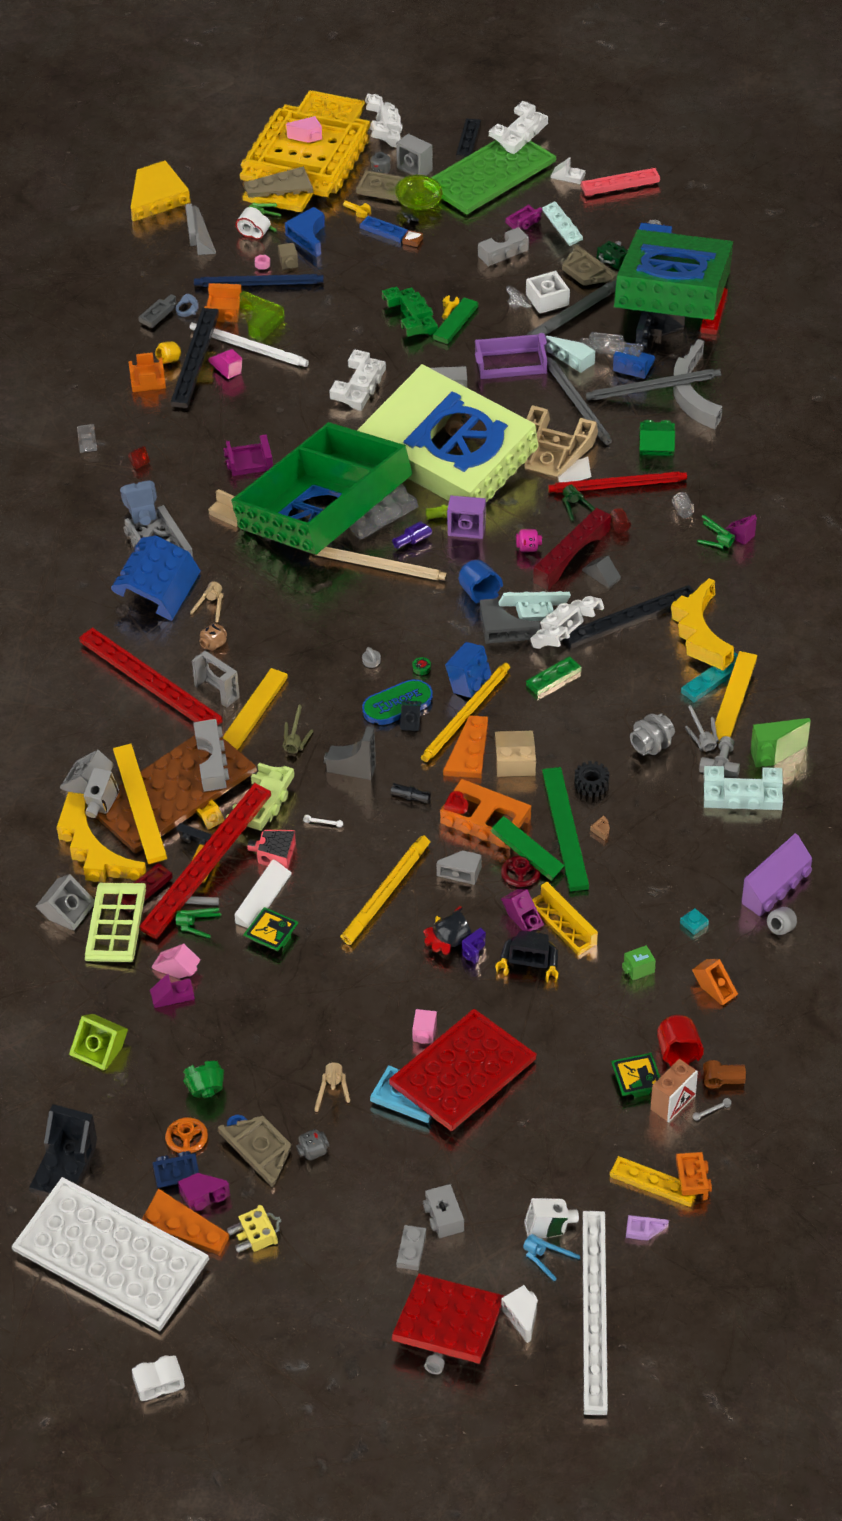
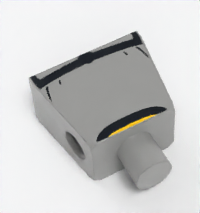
M94 768L84 792V799L88 806L85 814L91 818H96L98 812L108 813L120 792L111 771Z

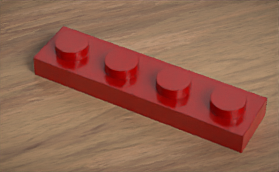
M724 288L714 320L703 319L700 333L717 335L728 289Z

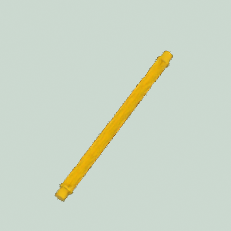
M503 663L495 670L490 678L424 750L421 756L424 762H428L438 753L443 745L468 719L469 715L475 711L494 687L507 675V671L510 669L508 663Z

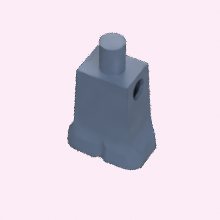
M153 481L125 485L120 489L122 502L129 509L134 524L141 522L142 525H148L151 520L157 519L155 510L157 493Z

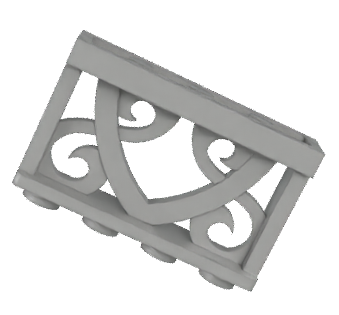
M164 505L157 507V519L151 520L148 525H142L141 522L134 524L132 519H125L126 526H124V532L127 537H130L134 548L141 537H150L155 533L158 536H169L166 541L188 551L193 557L191 546ZM137 528H140V530H142V531H141V532H137L136 529H137Z

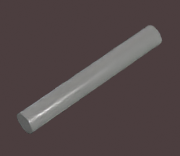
M159 895V901L164 895ZM191 896L185 904L219 906V898Z

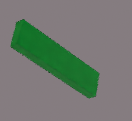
M463 298L433 334V339L448 344L478 308V302Z
M505 816L492 827L491 832L521 857L526 858L533 867L552 881L564 868L565 865Z

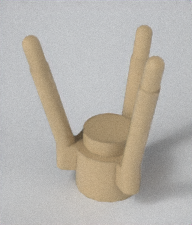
M210 582L202 597L190 611V614L197 610L205 598L209 600L218 599L215 622L218 623L221 601L224 596L221 593L222 586L217 582Z
M333 1062L326 1065V1073L322 1075V1083L314 1109L315 1112L319 1110L327 1082L331 1084L332 1090L335 1089V1085L341 1082L346 1102H350L346 1075L342 1073V1066L339 1063Z

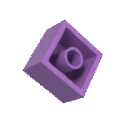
M450 495L447 510L448 536L483 539L486 525V498Z

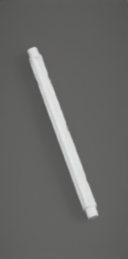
M192 322L190 329L195 331L197 324ZM214 329L212 334L214 339L297 366L307 367L309 363L302 356L284 352L283 350L219 329Z

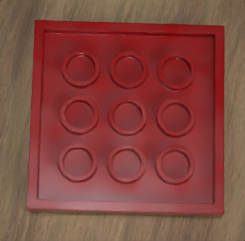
M419 1273L393 1331L392 1341L480 1364L501 1311L502 1298L505 1295Z

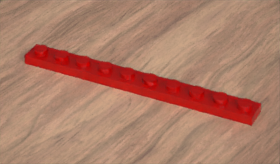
M93 627L79 637L80 643L192 721L199 722L216 719L217 726L223 722L222 716Z
M256 783L252 785L139 926L140 931L155 939L160 936L176 916L177 911L184 906L271 797L270 790Z

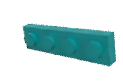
M734 652V661L724 671L714 666L710 667L681 687V693L694 703L731 677L738 654Z

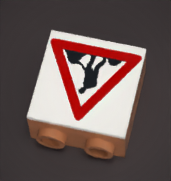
M680 1059L675 1062L653 1084L651 1110L667 1122H670L695 1097L698 1071Z

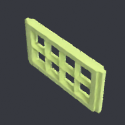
M145 883L98 884L85 951V961L133 962L146 892ZM104 894H119L117 905H102ZM122 894H137L136 904L121 905ZM101 909H116L114 920H99ZM120 909H134L133 920H118ZM113 924L112 934L97 935L98 925ZM117 924H132L130 936L115 935ZM96 939H111L109 951L94 950ZM114 939L129 940L128 950L113 951Z

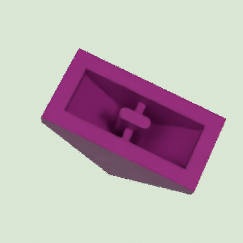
M754 514L733 521L725 530L735 535L734 540L745 545L755 536L757 517Z

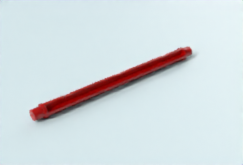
M678 471L662 474L560 482L548 485V492L563 493L564 488L568 485H573L578 491L680 482L681 480H687V472L680 473Z

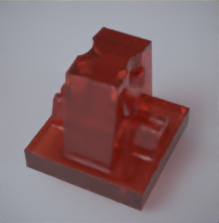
M145 446L135 449L128 454L129 460L133 463L135 469L150 463Z

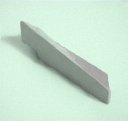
M185 204L190 246H197L198 255L215 254V248L199 208L192 206V204Z

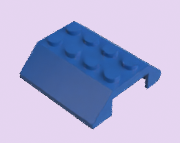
M158 536L142 537L134 548L135 552L131 553L121 570V576L116 578L111 589L122 597L126 589H129L159 604L156 614L173 621L201 570L188 551Z

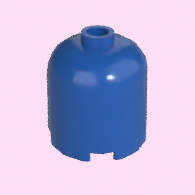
M471 560L463 565L459 572L458 579L460 585L475 603H480V600L495 599L499 596L498 591L500 586L503 587V581L484 561Z

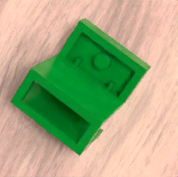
M644 420L640 422L639 455L674 456L675 423H671L668 420L661 422Z

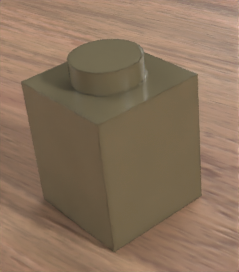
M294 242L278 245L282 269L298 267V256Z

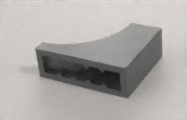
M498 598L480 600V617L485 644L531 640L530 638L540 630L539 621L522 620L510 615L499 606Z
M367 726L363 738L355 744L348 746L331 745L329 752H326L324 756L327 772L371 780L376 768L374 727Z

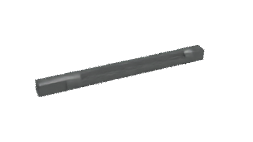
M616 280L606 283L536 327L527 335L544 333L546 336L614 293Z

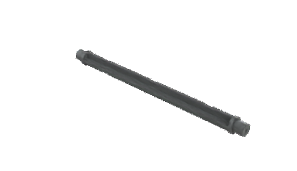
M547 358V368L557 379L583 417L597 422V436L602 442L609 445L612 442L609 433L558 364L552 358Z
M708 369L598 389L586 393L587 400H599L710 380L721 376V370Z

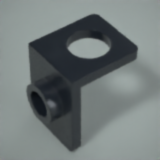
M403 700L401 705V730L419 731L421 701Z

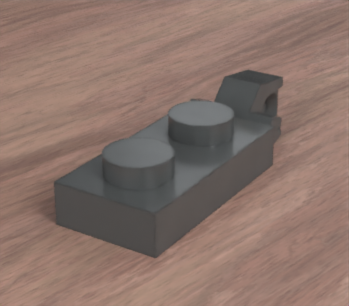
M170 294L165 300L159 299L139 316V322L151 328L154 327L174 309V306L177 304L176 296Z

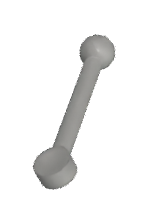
M725 1098L723 1103L703 1112H696L692 1117L698 1121L702 1116L722 1107L728 1108L731 1106V1100Z

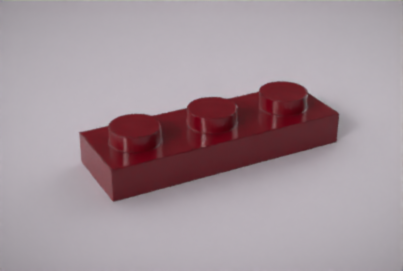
M158 863L134 883L146 884L145 901L169 882L173 875ZM122 894L121 905H135L137 894ZM125 909V910H127V911L130 913V912H132L134 909Z

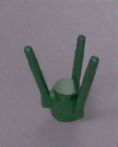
M568 485L564 488L563 495L565 497L562 500L566 505L571 521H574L569 502L576 503L580 499L592 511L595 509L573 485Z

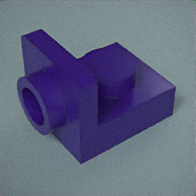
M479 928L462 940V954L474 964L479 962V951L485 946L486 932Z

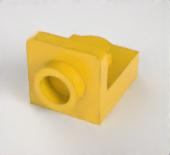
M212 799L207 806L196 810L208 830L224 822L218 805Z

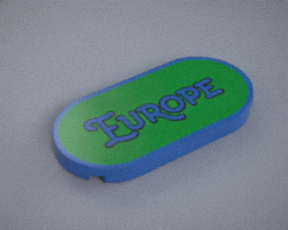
M416 679L399 683L369 696L362 705L363 716L368 722L372 724L375 722L379 725H387L400 720L403 700L421 701V711L431 703L433 696L432 688L426 682Z

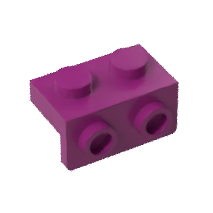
M527 205L508 216L505 223L512 229L519 227L522 231L527 230L531 225L541 220L543 210L541 207L535 210L530 205Z

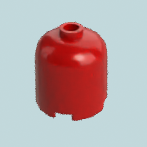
M678 1014L669 1016L661 1022L657 1030V1037L662 1058L665 1062L669 1063L670 1067L679 1059L689 1065L697 1059L699 1061L702 1058L704 1047L692 1019Z

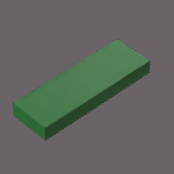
M569 656L526 680V686L538 696L581 672V666Z

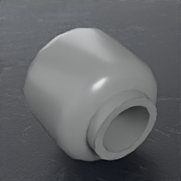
M780 907L772 911L767 918L769 930L776 935H784L792 931L797 924L795 912L788 907Z

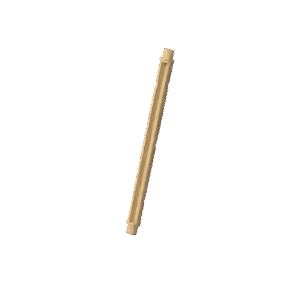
M325 547L316 555L437 581H446L447 573L441 572V570Z

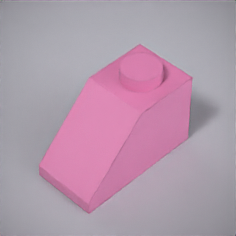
M316 116L286 123L287 137L306 143L322 139V126Z
M185 944L161 952L152 968L181 979L186 976L190 977L197 971L196 966L200 959Z

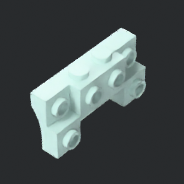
M704 766V808L782 810V768H763L762 779L724 778V766Z

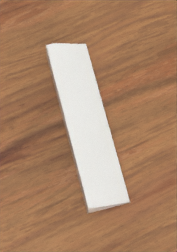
M273 859L236 911L235 923L249 928L264 907L269 908L291 876V872Z

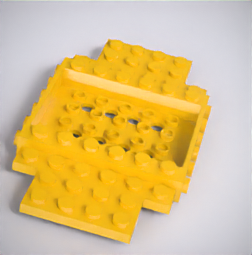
M309 90L299 107L284 104L283 108H278L270 116L269 122L265 124L262 133L259 134L258 139L253 143V147L248 151L246 158L242 160L241 168L243 170L240 173V180L251 181L304 166L313 187V193L300 191V194L288 192L284 193V195L270 194L265 197L248 198L245 191L243 201L250 203H276V208L302 213L313 194L321 197H328L330 193L337 194L338 190L342 188L344 180L348 178L350 170L353 169L354 163L358 161L360 153L364 151L365 145L369 143L370 135L368 134V129L370 128V121L359 119L366 108L365 101ZM316 116L322 126L321 140L306 143L287 137L286 123Z

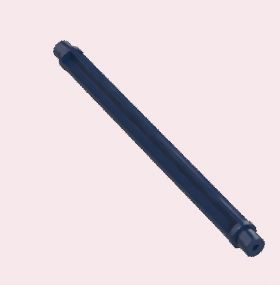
M317 274L200 277L194 279V286L208 287L209 283L239 284L241 286L317 284L324 282V277Z

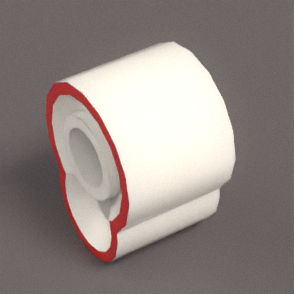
M253 207L245 208L236 221L238 232L245 237H252L254 239H261L270 227V220Z

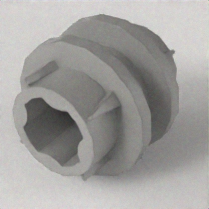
M662 713L659 715L648 714L644 720L635 722L634 731L630 734V741L635 750L640 754L656 755L661 749H666L671 745V737L674 736L675 729L670 719L662 715Z

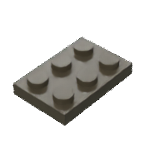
M366 170L356 188V194L401 202L410 185V178Z

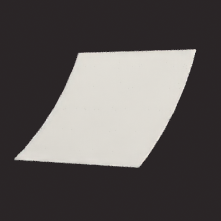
M588 457L577 460L558 477L559 482L580 481L590 478L591 472Z

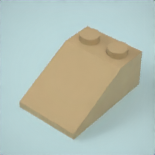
M533 731L495 732L497 777L536 776Z

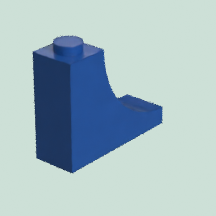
M313 207L285 222L286 236L315 257L321 255V244L315 235L325 227L324 213Z

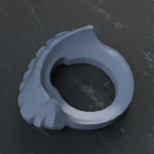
M185 294L176 305V313L181 317L196 315L199 308L196 298L193 295ZM192 303L188 311H179V307L182 304Z

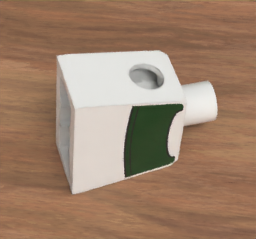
M532 1198L524 1221L527 1235L534 1234L541 1239L563 1235L568 1223H578L579 1214L577 1209L567 1210L566 1202L563 1199Z

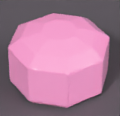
M267 255L255 257V267L267 269L270 267V257Z

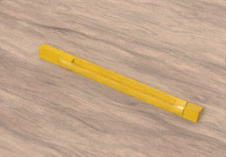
M425 835L419 837L411 845L341 934V939L347 945H351L423 854L430 843V840Z

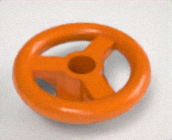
M190 1117L174 1121L168 1127L165 1134L168 1147L176 1153L190 1151V1154L195 1153L206 1144L208 1139L206 1126L200 1120ZM202 1133L200 1141L195 1146L190 1147V1141L193 1139V1136ZM172 1134L181 1138L183 1148L174 1144Z

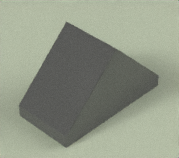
M608 555L594 559L582 568L584 573L607 588L612 587L621 580L620 574Z

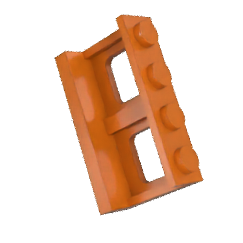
M464 779L460 780L454 791L462 792L464 799L479 804L472 816L465 817L444 810V805L440 810V823L445 826L455 828L465 834L473 835L508 850L511 848L491 832V826L486 825L492 813L497 811L514 818L512 823L518 828L521 827L523 822L528 823L531 819V805Z

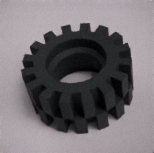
M588 761L587 765L583 762L582 766H577L575 770V789L579 793L582 792L584 796L589 794V797H592V794H595V797L599 796V793L601 795L604 794V790L607 791L609 787L608 768H604L602 763L598 765L597 761L592 764V761ZM587 777H595V778H597L598 780H596V781H588V780H586L585 778H587Z

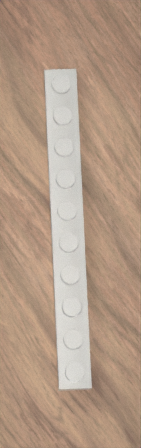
M583 1211L584 1415H607L605 1211Z

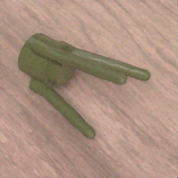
M300 704L298 705L292 732L289 736L288 722H285L284 742L282 747L291 754L297 753L298 750L302 751L305 743L314 732L311 729L302 742L300 736L295 734L302 708Z

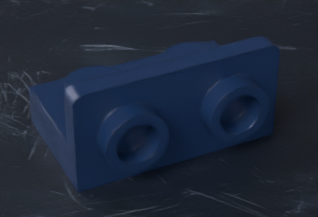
M190 1151L178 1153V1157L169 1159V1156L156 1158V1162H153L157 1189L178 1185V1181L199 1173L195 1153L190 1154Z

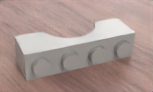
M216 719L193 722L198 749L212 754L207 761L199 765L204 792L227 788L226 780H229L228 768L224 769V766L227 765L226 754H222L225 751L224 741L220 740L223 737L222 727L217 726Z

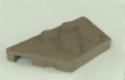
M578 245L574 246V251L568 255V259L562 264V270L582 285L609 282L617 279V273Z
M264 1116L255 1117L251 1120L237 1121L236 1125L227 1127L220 1125L217 1130L218 1133L273 1187L291 1150V1143Z

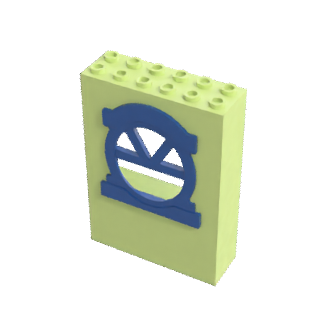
M423 364L357 430L406 445L412 475L408 479L448 501L450 500V495L486 498L487 502L538 448L536 426L534 423ZM464 413L471 415L472 417L440 450L433 444L431 439L446 425L448 419L453 414ZM479 420L487 428L486 431H473L471 429ZM463 438H484L486 441L478 450L471 453ZM457 443L463 452V455L448 454Z

